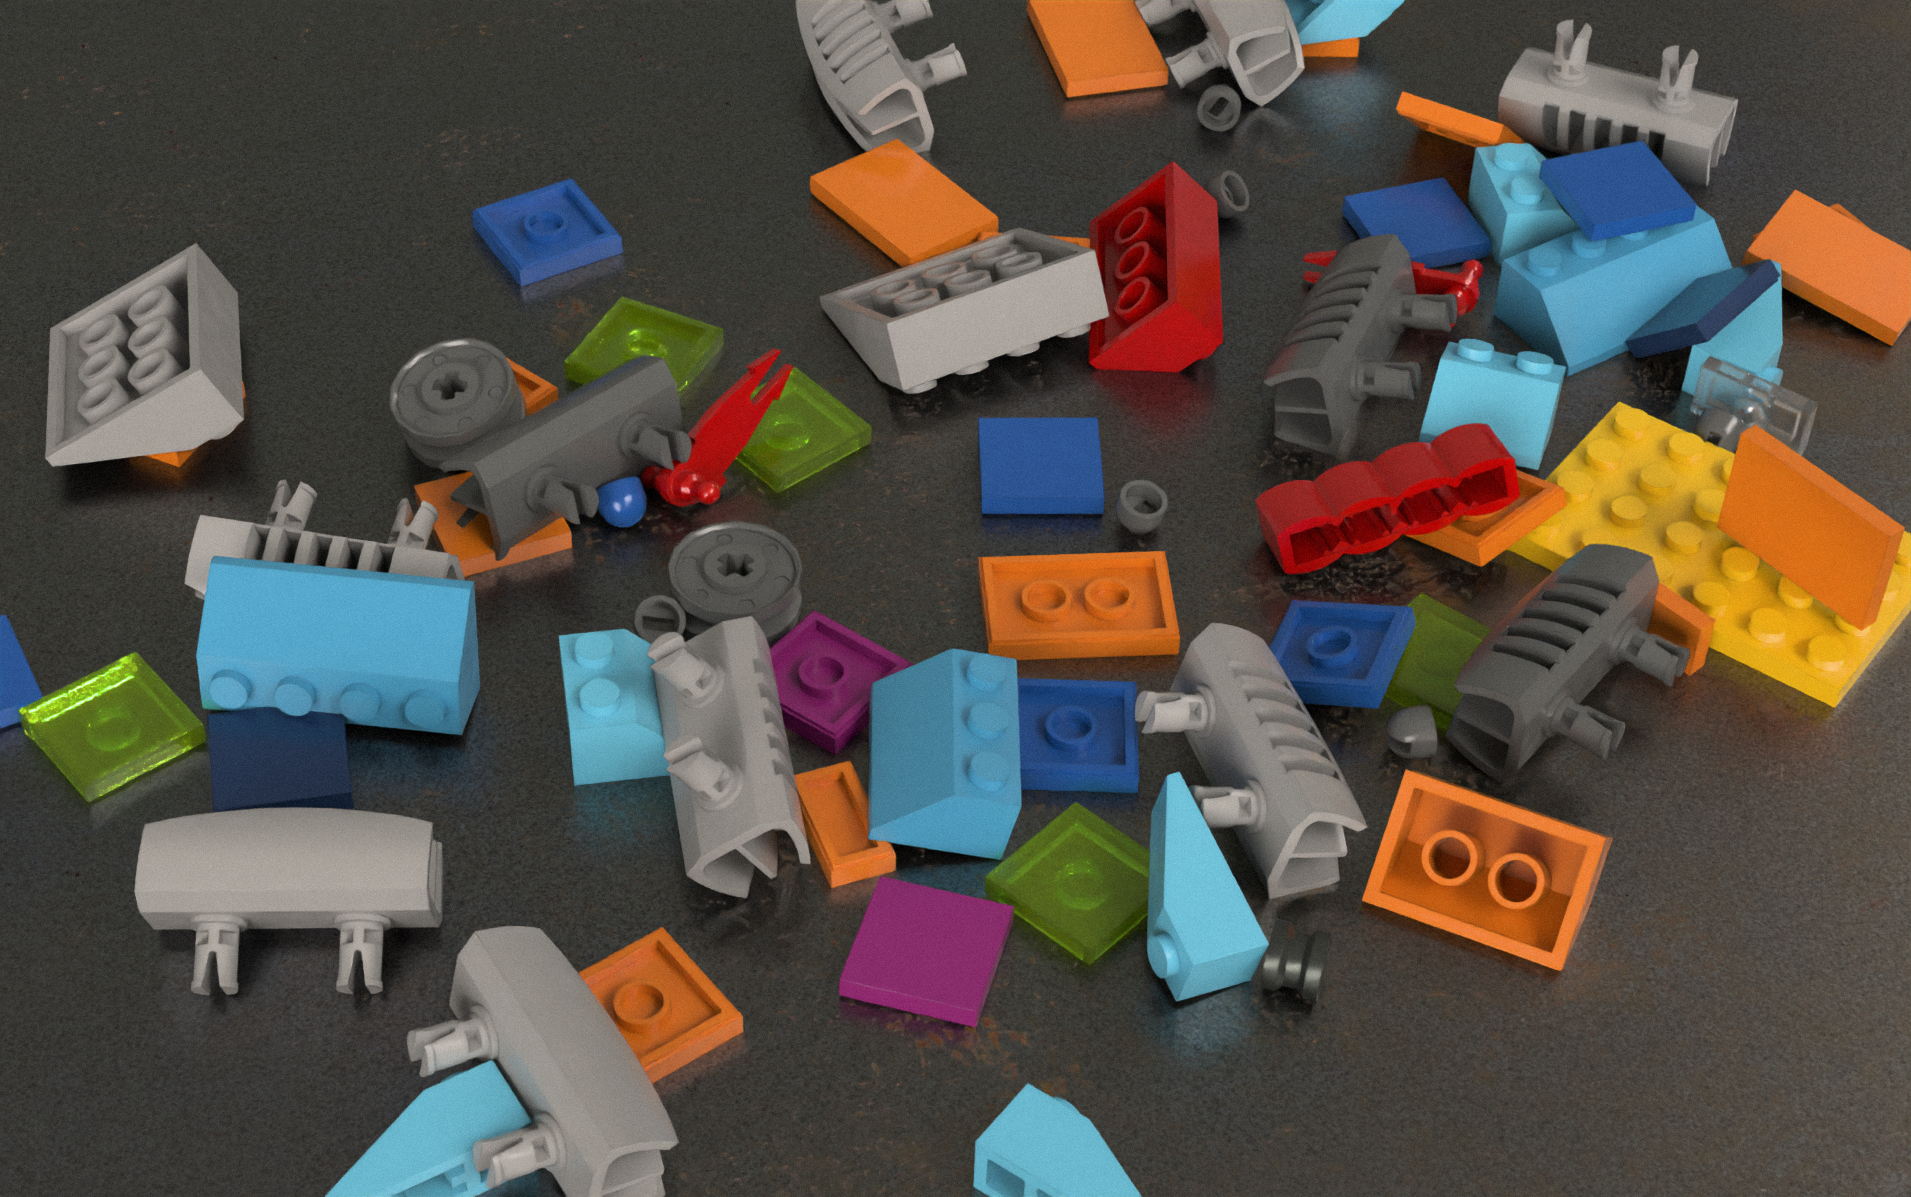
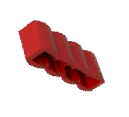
M1470 423L1447 430L1436 437L1431 443L1411 442L1393 447L1379 455L1372 462L1353 461L1340 464L1325 471L1314 481L1295 480L1279 484L1262 493L1255 500L1262 535L1283 571L1289 574H1302L1326 567L1344 553L1357 555L1377 551L1396 541L1402 534L1423 535L1438 531L1453 523L1461 515L1480 516L1496 512L1513 503L1521 495L1513 456L1488 424Z

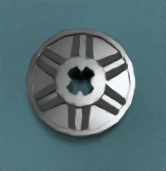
M460 338L440 341L416 353L400 368L390 388L389 406L413 456L432 468L441 469L439 465L526 417V401L507 358L502 351L485 341Z
M742 521L713 523L689 533L674 547L668 564V579L671 588L668 596L676 600L685 612L686 625L682 633L685 640L688 641L722 621L752 616L764 632L769 648L772 647L797 625L802 610L800 586L803 568L798 550L784 535L764 525Z

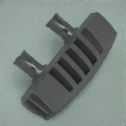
M1395 234L1363 238L1341 248L1321 274L1281 337L1263 378V382L1270 387L1278 384L1275 400L1274 435L1280 439L1336 456L1368 396L1377 395L1378 397L1415 400L1413 392L1420 391L1421 369L1419 364L1414 361L1404 363L1388 362L1407 327L1451 332L1450 324L1456 323L1457 301L1454 294H1416L1409 252Z
M638 356L443 462L439 467L444 473L451 470H466L474 474L450 494L452 501L468 507L456 523L464 528L479 513L487 515L493 537V545L489 548L495 552L496 560L500 561L507 556L511 547L560 517H564V519L566 518L571 523L581 525L579 514L593 518L599 504L596 490L619 479L637 477L648 466H663L674 470L672 460L686 463L690 457L692 445L689 435L686 434L676 382L664 358Z
M1589 544L1561 564L1525 595L1487 634L1461 669L1454 686L1464 695L1455 709L1445 735L1450 743L1477 768L1501 784L1515 774L1548 737L1551 738L1556 734L1567 736L1569 741L1596 754L1598 758L1607 760L1609 749L1616 750L1625 730V723L1588 705L1584 707L1579 703L1614 665L1629 661L1635 664L1637 669L1663 681L1665 685L1671 687L1674 677H1681L1690 658L1689 648L1679 646L1657 634L1645 632L1650 625L1659 585V578L1652 556L1626 547Z

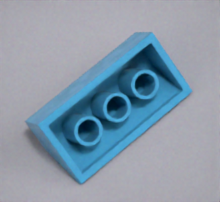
M1696 205L1694 219L1689 222L1593 242L1590 241L1582 229H1578L1504 259L1493 314L1537 352L1551 357L1554 360L1553 364L1565 366V375L1568 377L1630 350L1625 340L1697 278L1733 268L1715 219Z
M214 556L209 566L196 653L202 708L233 712L276 707L292 716L305 715L309 711L343 714L345 723L462 735L480 690L474 581Z

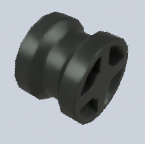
M1277 919L1266 953L1261 988L1276 991L1285 986L1297 989L1304 999L1317 1001L1327 967L1333 932L1318 929L1311 934L1296 931L1291 922Z

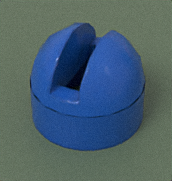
M633 476L619 479L596 490L599 498L598 510L608 523L617 527H630L642 518L646 509L647 499L639 477Z

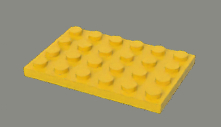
M1619 401L1545 479V481L1564 488L1567 506L1507 548V550L1551 571L1557 569L1589 544L1626 547L1652 556L1659 582L1716 620L1709 644L1710 648L1836 708L1911 611V533L1906 531L1903 533L1876 622L1861 631L1717 527L1735 458L1734 453L1717 447V445L1708 441L1704 443L1699 436L1681 430L1648 415L1640 409L1633 408Z

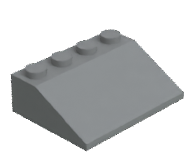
M1020 227L819 297L822 309L877 378L907 394L930 390L937 385V378L954 372L958 375H967L982 371L989 366L988 360L1004 354L1020 356L1032 353L1040 348L1039 341L1057 335L1061 338H1068L1084 334L1091 329L1090 323L1109 316L1095 250Z
M197 243L50 328L45 459L53 467L193 450L210 439L217 440L227 436L244 420L238 293Z

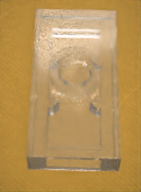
M1710 356L1701 365L1690 412L1700 416L1705 408L1723 410L1739 419L1747 429L1756 424L1801 455L1807 447L1818 403Z

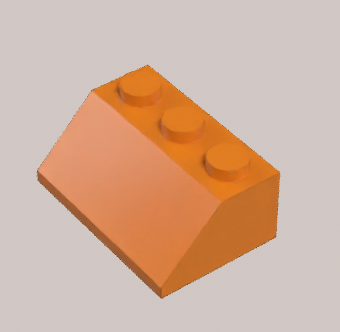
M1405 770L1362 901L1562 971L1592 902L1613 838L1418 771Z

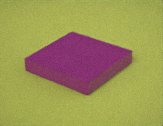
M815 610L810 612L770 648L785 727L834 755L839 753L869 725V698L872 683L914 665Z
M880 876L839 978V995L977 1027L1013 924L1014 906Z

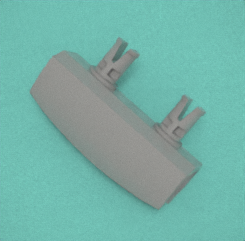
M795 0L802 40L819 87L835 115L856 142L866 152L897 138L915 153L930 150L934 127L923 92L935 85L939 86L960 76H966L967 72L959 51H956L954 43L924 56L919 61L910 62L908 58L904 59L890 35L902 27L906 28L924 19L933 18L928 0H891L879 5L876 1L871 2V0Z
M1284 0L1135 1L1149 31L1177 16V13L1188 9L1192 13L1197 11L1208 32H1206L1207 38L1203 40L1204 42L1196 46L1193 45L1172 57L1165 58L1180 89L1207 74L1209 70L1222 66L1224 70L1230 69L1244 96L1262 107L1290 86L1305 68L1298 33Z
M1573 19L1562 21L1557 25L1555 53L1532 47L1526 48L1508 74L1499 95L1498 123L1505 125L1525 141L1524 143L1567 156L1643 141L1679 184L1700 187L1708 186L1710 167H1716L1719 156H1725L1738 99L1692 88L1695 66L1699 57L1698 53L1693 49L1680 70L1679 45L1667 47L1662 54L1663 62L1660 79L1586 61L1592 28L1589 24L1585 23L1574 42Z
M284 479L277 483L276 494L265 525L200 515L192 540L184 584L196 590V597L205 600L209 566L214 556L465 580L457 555L425 550L434 523L438 518L437 509L430 503L423 500L414 516L408 498L400 500L387 544L303 531L312 505L317 499L316 491L308 484L300 482L295 494L292 496L287 481Z
M752 616L722 621L687 642L676 632H668L661 635L650 646L647 655L656 662L649 667L654 673L666 747L663 756L668 760L669 767L666 770L670 773L686 876L715 891L747 898L754 874V865L770 879L777 876V831H787L794 841L800 863L810 864L809 847L769 644L761 627Z
M1221 623L1209 624L1190 643L1169 692L1144 690L1138 695L1135 703V721H1146L1141 733L1152 734L1154 732L1182 731L1185 733L1212 786H1189L1188 789L1208 828L1233 827L1269 899L1331 885L1340 881L1338 857H1345L1348 852L1343 826L1357 832L1367 828L1363 814L1349 785L1313 719L1265 641L1252 632L1236 626Z
M291 807L246 809L182 816L144 825L138 855L134 892L139 913L154 930L192 929L196 931L194 977L191 982V991L194 993L210 995L216 964L218 966L219 986L227 995L238 993L237 968L240 932H244L247 929L336 928L340 930L339 969L336 990L347 994L354 993L358 969L362 960L365 985L371 994H375L383 990V982L381 981L383 931L390 928L439 927L442 922V843L433 839V822L402 815L370 811Z
M503 926L475 931L457 956L449 1005L458 1020L453 1019L427 1028H417L409 1031L407 1046L411 1062L422 1059L419 1074L422 1077L467 1062V1060L472 1058H479L484 1063L493 1060L532 1121L530 1127L520 1128L490 1139L484 1138L475 1141L473 1145V1159L476 1171L481 1172L489 1169L486 1187L491 1189L500 1186L503 1182L532 1173L540 1168H546L554 1175L567 1197H664L665 1190L661 1176L664 1173V1166L659 1150H670L679 1141L669 1115L655 1088L607 1011L563 953L541 929L526 926Z

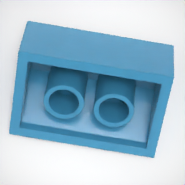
M952 648L873 682L869 698L868 839L1001 860L1022 807L1017 659Z

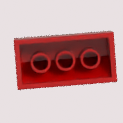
M1172 161L1089 223L1090 249L1095 250L1109 311L1108 317L1090 323L1089 363L1096 369L1180 372L1196 360H1202L1210 356L1218 345L1223 343L1217 201L1180 166Z

